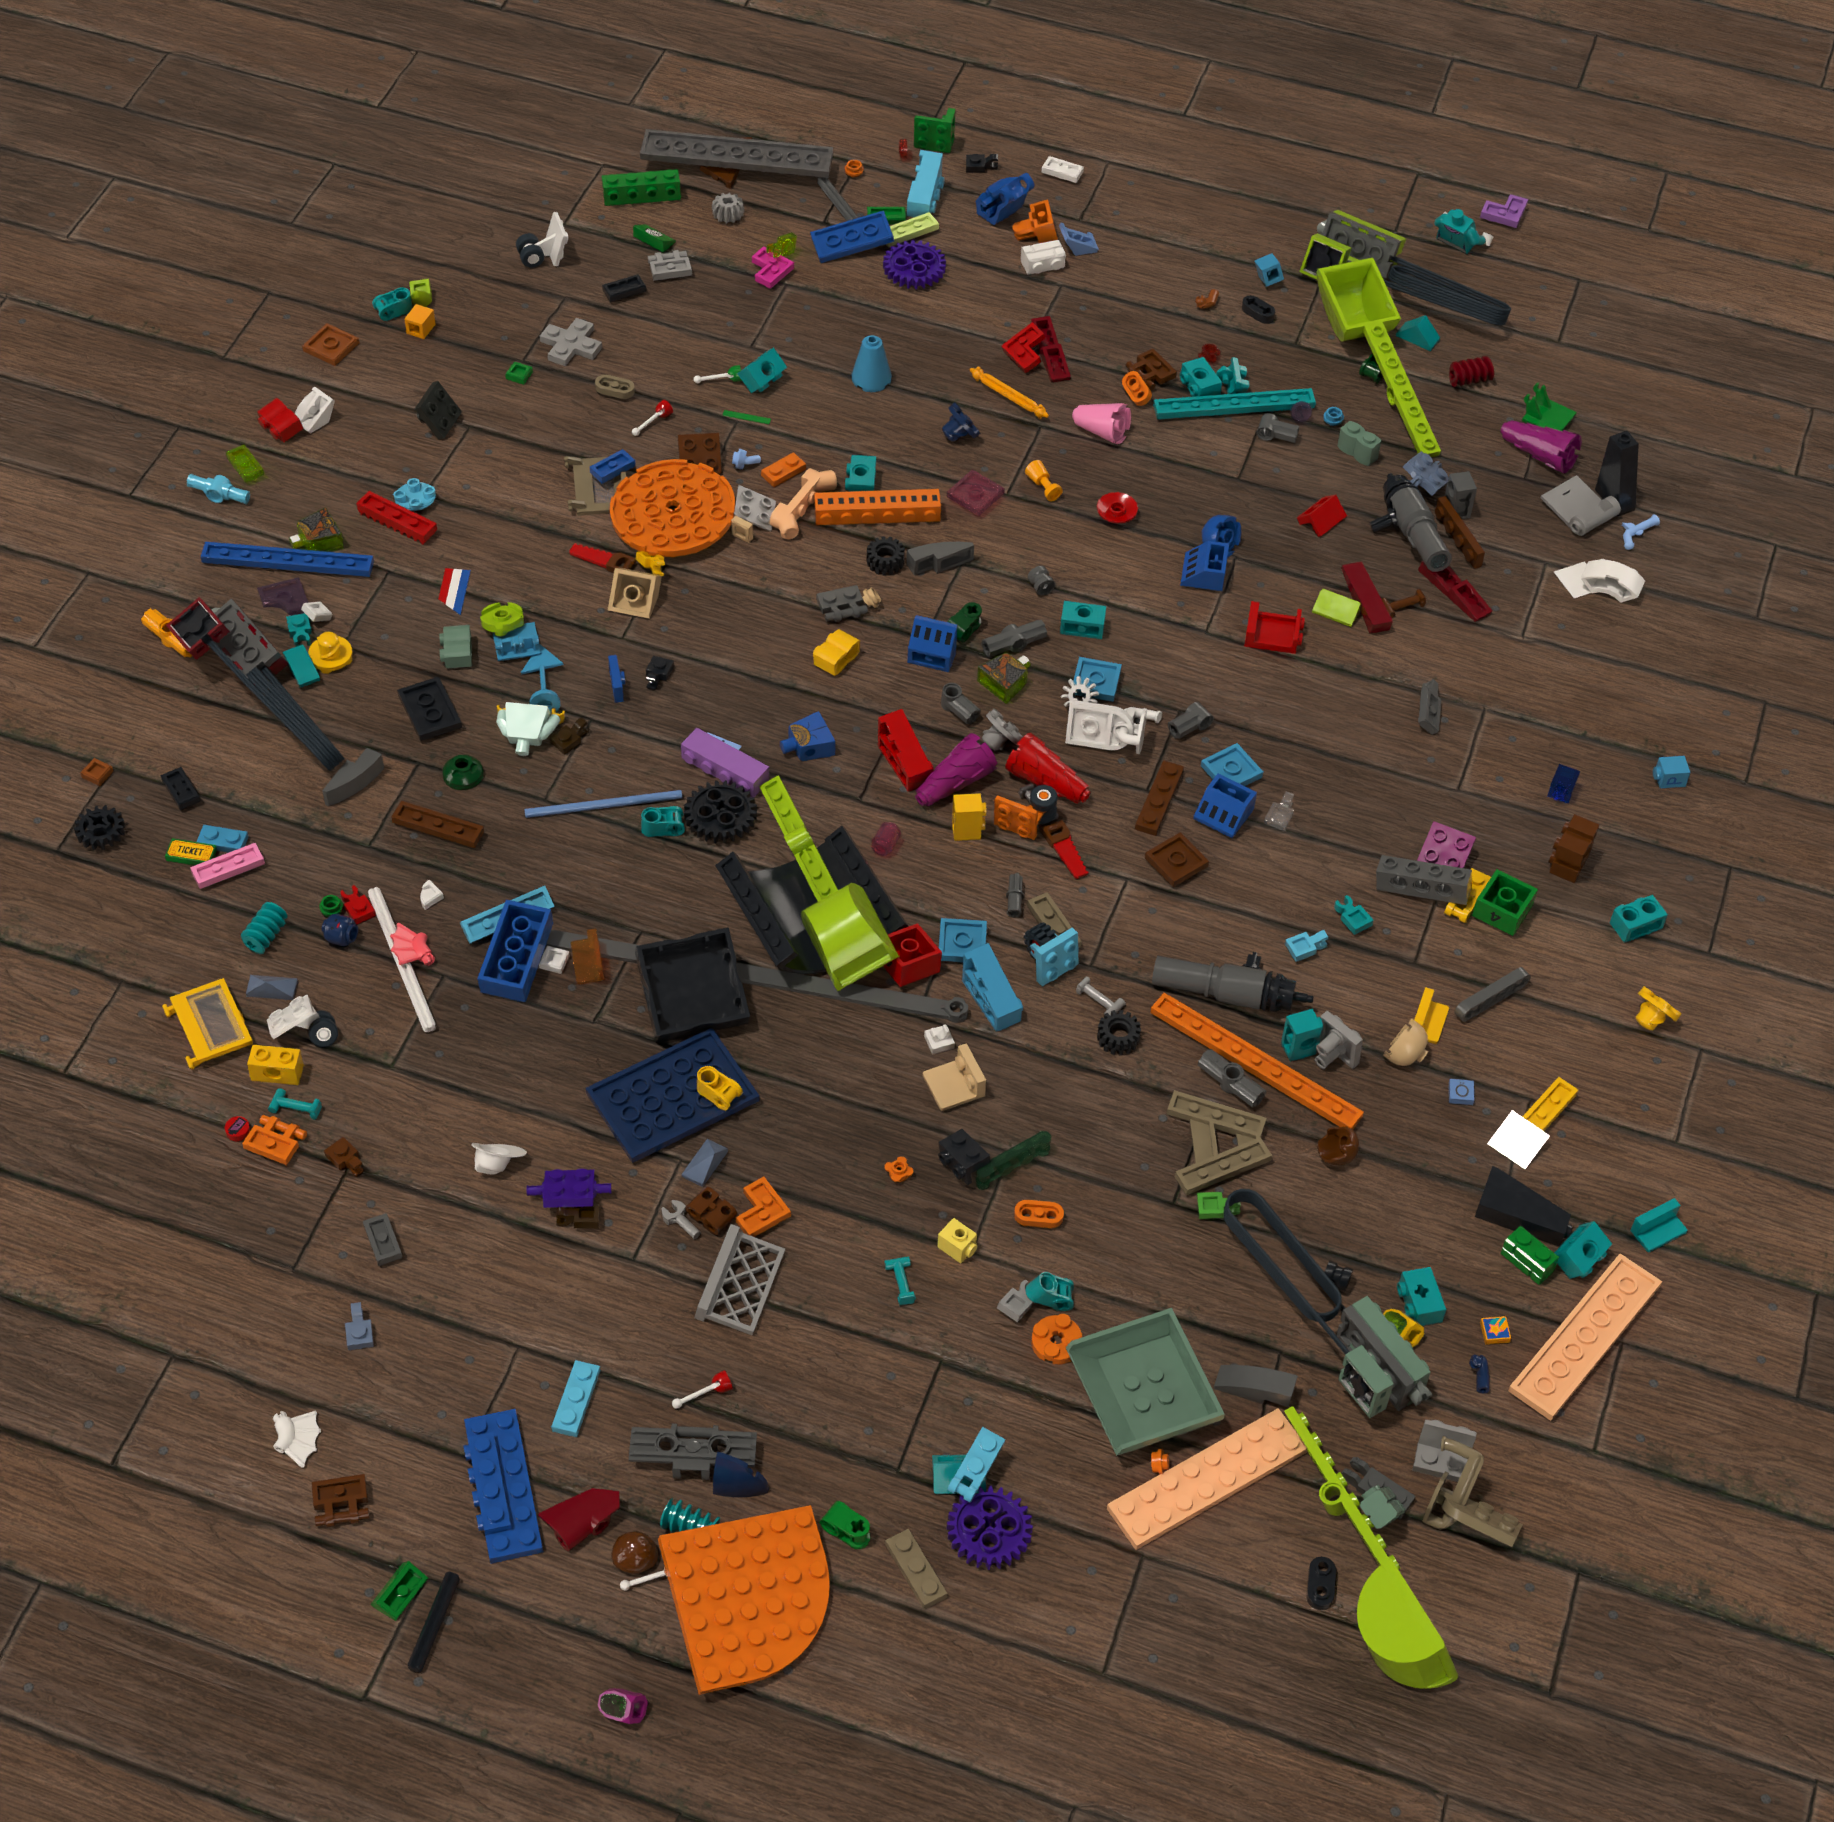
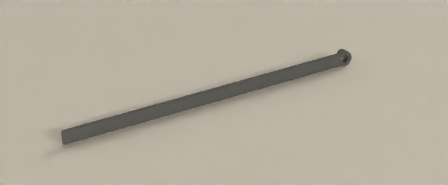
M551 929L545 947L551 946L569 952L637 964L635 950L636 946L639 945ZM736 963L737 974L741 983L947 1019L953 1023L963 1022L968 1016V1004L960 997H954L952 1000L947 1001L853 983L837 991L830 979ZM955 1008H960V1012L953 1011Z

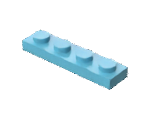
M546 886L511 900L547 909L554 907ZM505 903L460 922L469 944L494 934Z

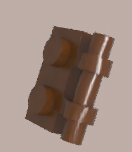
M1154 349L1138 355L1137 363L1134 364L1132 361L1126 363L1129 372H1138L1150 390H1153L1156 386L1153 381L1156 380L1161 385L1177 376V371Z
M365 1474L312 1482L314 1510L325 1509L324 1515L315 1516L316 1527L326 1525L327 1528L334 1527L336 1523L349 1521L353 1524L359 1523V1520L370 1518L369 1509H358L357 1505L368 1502ZM349 1505V1511L334 1513V1507Z

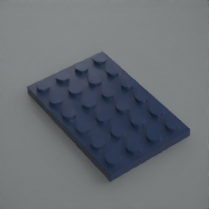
M713 1028L586 1087L587 1096L632 1163L760 1101V1095ZM702 1067H714L741 1086L743 1090L742 1095L736 1097L730 1103L728 1110H721L710 1100L698 1093L697 1072Z

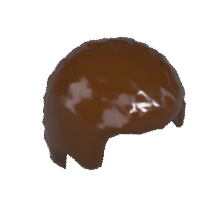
M1345 1126L1327 1129V1134L1318 1141L1317 1149L1319 1156L1323 1161L1332 1165L1351 1163L1359 1151L1357 1134L1353 1129Z
M632 1531L617 1538L613 1545L611 1556L616 1568L639 1575L643 1571L654 1567L658 1558V1550L656 1544L648 1535L639 1531Z

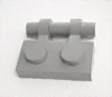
M673 250L672 253L661 254V252H658L655 255L648 256L653 281L692 275L686 251L679 252L678 250Z

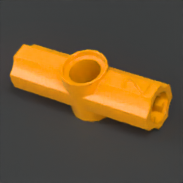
M150 608L144 612V616L141 618L142 624L161 638L164 646L175 649L184 657H192L167 628L166 625L173 619L166 618L156 609L152 610Z

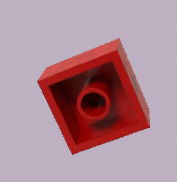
M918 923L888 934L899 957L883 967L900 987L940 972L942 951Z

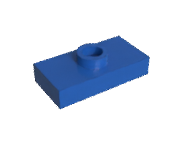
M622 449L590 466V473L603 484L620 475L621 472H626L635 467V459Z
M617 655L608 656L614 700L615 703L624 702L622 684H625L624 671L620 672Z

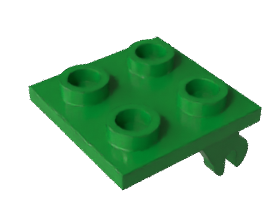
M1539 382L1536 383L1533 387L1536 397L1534 396L1532 400L1529 399L1530 394L1524 397L1526 414L1522 418V422L1563 431L1577 412L1550 400L1545 385L1539 389Z

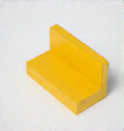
M1425 987L1414 1020L1425 1029L1428 1035V1042L1437 1044L1449 1006L1432 1001L1434 990Z

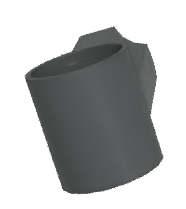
M1264 414L1256 433L1260 439L1265 441L1277 438L1295 443L1300 426L1281 422L1273 414Z
M948 683L943 686L941 707L946 711L954 712L966 724L971 725L974 723L981 710L962 694V689L958 684Z
M1194 702L1187 708L1184 714L1168 722V729L1175 739H1180L1196 729L1201 731L1208 728L1212 724L1214 716L1199 702Z

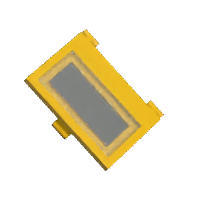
M224 978L170 997L172 1005L169 1007L167 1004L162 1005L166 1017L169 1018L171 1015L177 1014L195 1055L192 1059L190 1056L185 1057L187 1065L191 1070L205 1061L253 1044L243 1015L238 1010Z

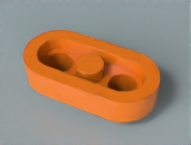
M1128 372L1122 379L1124 389L1136 405L1143 406L1147 404L1152 397L1151 390L1138 372Z
M1022 1200L1016 1204L1014 1211L1015 1220L1023 1226L1056 1228L1062 1224L1064 1217L1062 1206L1048 1201ZM1048 1216H1053L1054 1219H1049V1218H1047V1217H1048Z

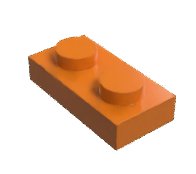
M793 452L762 469L761 476L770 485L776 487L806 470V463Z

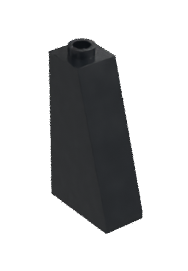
M1628 431L1609 437L1595 491L1602 499L1608 496L1617 499L1621 507V511L1617 516L1635 511L1639 443Z
M1492 1166L1475 1217L1513 1231L1522 1226L1538 1240L1560 1247L1563 1238L1567 1239L1570 1236L1573 1227L1568 1224L1571 1214L1501 1169Z

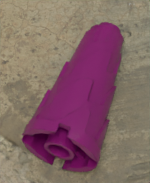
M1512 420L1505 422L1501 427L1500 433L1503 439L1531 454L1533 458L1544 462L1548 467L1563 474L1573 467L1578 458V455H1575V449L1581 450V436L1570 431H1560L1547 426L1544 428L1531 423L1525 424Z
M968 734L916 790L915 798L917 802L922 806H930L996 770L998 763L989 746L985 742L981 745L976 742L980 739L976 734Z

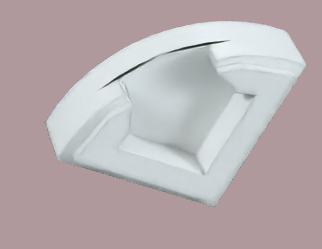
M430 880L424 883L420 894L421 904L426 910L444 898L443 893Z

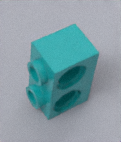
M1650 895L1645 898L1640 897L1632 903L1617 906L1613 911L1610 924L1622 941L1626 943L1662 929L1668 914L1654 895Z

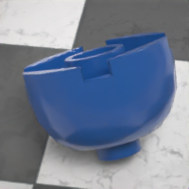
M1230 515L1213 516L1202 529V542L1229 543L1227 556L1229 557L1235 552L1231 551L1234 545H1239L1241 524L1236 522V517Z

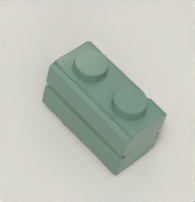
M1376 1485L1361 1495L1364 1500L1360 1502V1507L1367 1516H1371L1370 1521L1376 1529L1389 1525L1405 1513V1507L1399 1499L1395 1500L1396 1495L1389 1486L1380 1488L1379 1485Z

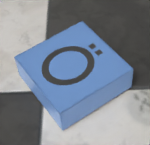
M1450 1079L1449 1103L1473 1105L1474 1081Z

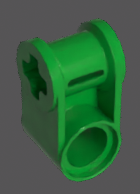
M835 1501L819 1522L828 1534L837 1537L851 1548L863 1549L870 1542L869 1521L841 1501Z

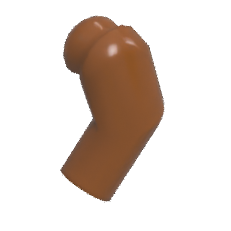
M1212 289L1208 298H1205L1203 295H1201V298L1200 296L1196 297V306L1200 309L1215 306L1219 291Z

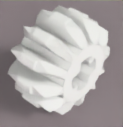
M1080 676L1076 678L1077 685L1072 679L1068 680L1072 688L1063 686V689L1069 692V694L1061 695L1063 699L1069 698V701L1064 704L1065 707L1070 705L1071 700L1079 701V697H1075V693L1078 692L1077 689H1081L1082 693H1086V697L1082 698L1084 702L1097 704L1098 701L1091 698L1092 696L1099 695L1098 691L1091 692V689L1095 688L1096 684L1093 683L1088 687L1087 684L1090 679L1086 678L1082 684Z

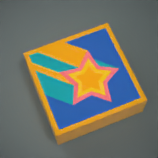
M1506 1316L1481 1318L1480 1325L1485 1344L1510 1343L1511 1335Z

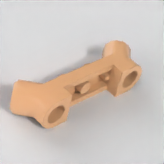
M809 468L801 477V490L788 505L781 502L777 505L771 514L770 525L780 530L782 538L793 539L798 535L799 528L796 521L805 514L808 506L814 503V493L836 489L837 479L835 472L832 470L818 472Z

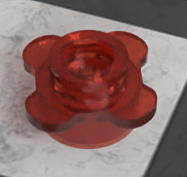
M1205 344L1202 347V352L1198 354V358L1204 357L1207 362L1215 363L1221 351L1214 344Z

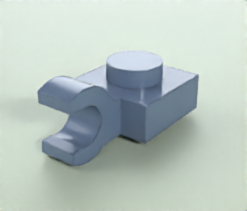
M361 1302L351 1303L353 1322L345 1323L348 1350L374 1347L371 1319H363Z

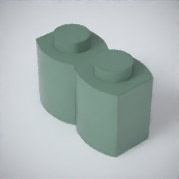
M1349 421L1340 429L1337 446L1342 452L1353 456L1359 463L1370 466L1378 459L1381 440L1375 434L1365 431L1358 423Z
M470 625L444 626L443 633L439 634L440 646L444 647V649H440V661L445 662L446 668L472 667Z

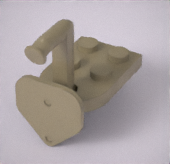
M1443 1436L1441 1451L1448 1450L1468 1460L1454 1492L1444 1488L1449 1475L1448 1472H1444L1430 1500L1422 1522L1437 1529H1446L1456 1521H1459L1513 1547L1523 1524L1519 1523V1520L1511 1514L1504 1513L1502 1515L1494 1511V1507L1488 1503H1477L1468 1499L1484 1463L1482 1453ZM1436 1503L1442 1505V1509L1445 1511L1443 1518L1431 1513Z

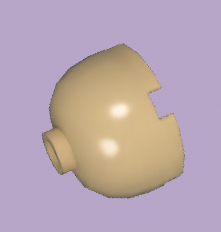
M1412 1018L1409 1020L1411 1026L1409 1027L1405 1024L1390 1045L1392 1046L1389 1049L1391 1052L1385 1051L1383 1054L1386 1059L1396 1065L1408 1066L1416 1060L1420 1063L1428 1053L1425 1049L1428 1043V1035L1425 1029Z

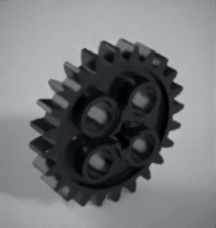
M715 780L714 786H711L709 782H706V788L698 786V792L691 791L692 797H687V803L684 804L686 826L690 827L691 833L697 832V838L705 835L706 842L710 838H714V843H717L718 839H722L723 843H726L727 838L734 842L736 835L743 838V831L749 833L750 827L755 826L754 820H757V804H755V798L750 797V791L744 792L743 786L736 788V782L728 786L727 780L723 782V785H719V782Z

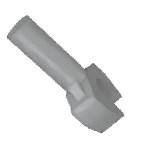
M671 1201L672 1208L677 1211L675 1213H670L666 1208L662 1207L663 1221L667 1225L678 1223L693 1239L700 1236L701 1232L684 1216L686 1206L682 1202Z

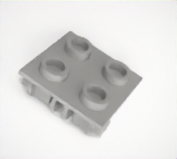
M738 485L734 516H738L753 525L771 532L770 517L775 509L776 501Z

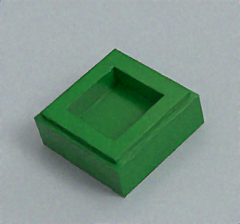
M514 361L505 374L506 379L524 385L533 373V368Z

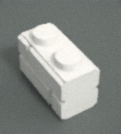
M1059 240L1021 247V263L1025 267L1027 275L1059 270L1065 267L1066 254Z

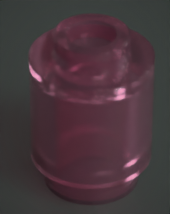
M891 822L881 824L872 839L871 848L876 854L886 856L892 852L901 836L898 826Z

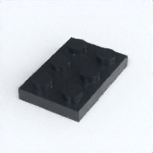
M439 676L397 690L398 697L420 741L462 728L461 720Z

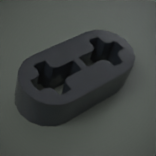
M1249 295L1243 298L1242 311L1263 324H1270L1274 321L1275 308L1256 296Z

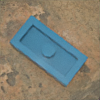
M203 825L197 842L216 845L217 851L229 853L245 847L249 837L247 831Z

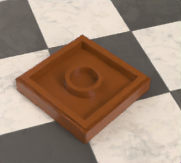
M326 323L302 348L304 352L336 366L359 344V338Z

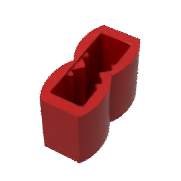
M275 398L257 411L259 424L264 429L268 428L276 440L280 439L282 442H286L304 429L298 416L278 398Z

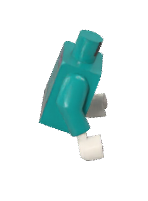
M1452 209L1448 213L1444 212L1434 222L1435 226L1439 227L1436 239L1465 254H1468L1474 245L1485 244L1490 246L1494 236L1485 232L1479 235L1476 231L1475 221L1463 215V211L1460 209Z

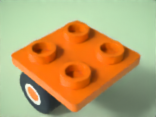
M1048 785L1037 786L1031 791V805L1029 806L1021 805L997 795L994 800V824L1003 830L1017 833L1023 838L1035 840L1038 823H1049L1056 817L1057 792Z

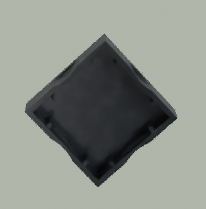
M729 927L698 933L684 939H668L636 946L635 956L656 1043L697 1035L710 1028L717 1031L749 1023L750 1014L743 985L737 974L736 956Z

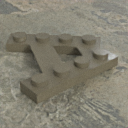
M1174 1090L1167 1109V1115L1190 1121L1195 1164L1175 1171V1178L1186 1195L1272 1160L1271 1152L1261 1139L1266 1124V1117ZM1215 1129L1236 1135L1237 1147L1218 1154Z

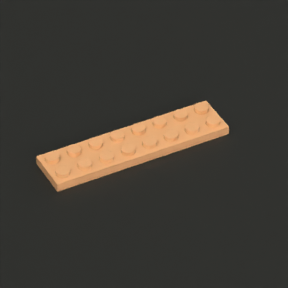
M1619 1254L1510 1385L1508 1391L1551 1421L1659 1289L1662 1281L1622 1254Z
M1279 1408L1165 1471L1163 1474L1107 1504V1510L1132 1546L1137 1550L1306 1454L1307 1447Z

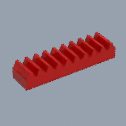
M368 491L356 503L360 515L365 513L368 519L372 517L374 522L379 520L380 524L383 525L385 523L387 528L392 526L395 532L399 530L401 535L406 533L407 538L412 536L415 542L419 540L422 545L437 531V523L371 491Z

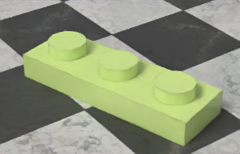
M928 212L892 225L890 229L894 242L886 245L891 247L897 245V243H902L938 230L939 223Z

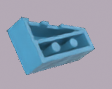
M989 943L964 953L962 982L995 1031H1000L1021 1022L1022 1002L1016 997Z

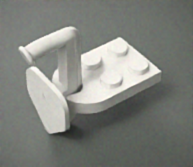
M1071 700L1065 743L1106 750H1118L1130 744L1136 745V754H1140L1144 740L1146 719L1159 723L1162 718V712L1134 707L1123 710L1115 706ZM1141 718L1140 724H1135L1133 722L1134 719Z

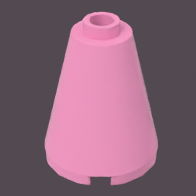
M1124 403L1079 405L1074 409L1072 418L1077 426L1111 443L1121 444L1126 438L1124 436L1125 429L1129 430L1131 410L1126 408L1127 404Z

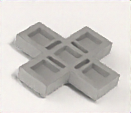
M576 318L567 330L549 324L540 335V342L553 346L547 354L548 360L566 366L575 354L593 360L602 349V342L589 338L594 331V324Z

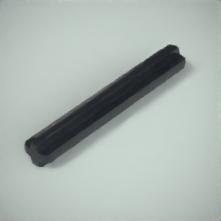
M450 1571L445 1573L409 1659L408 1669L420 1673L423 1670L459 1583V1575Z

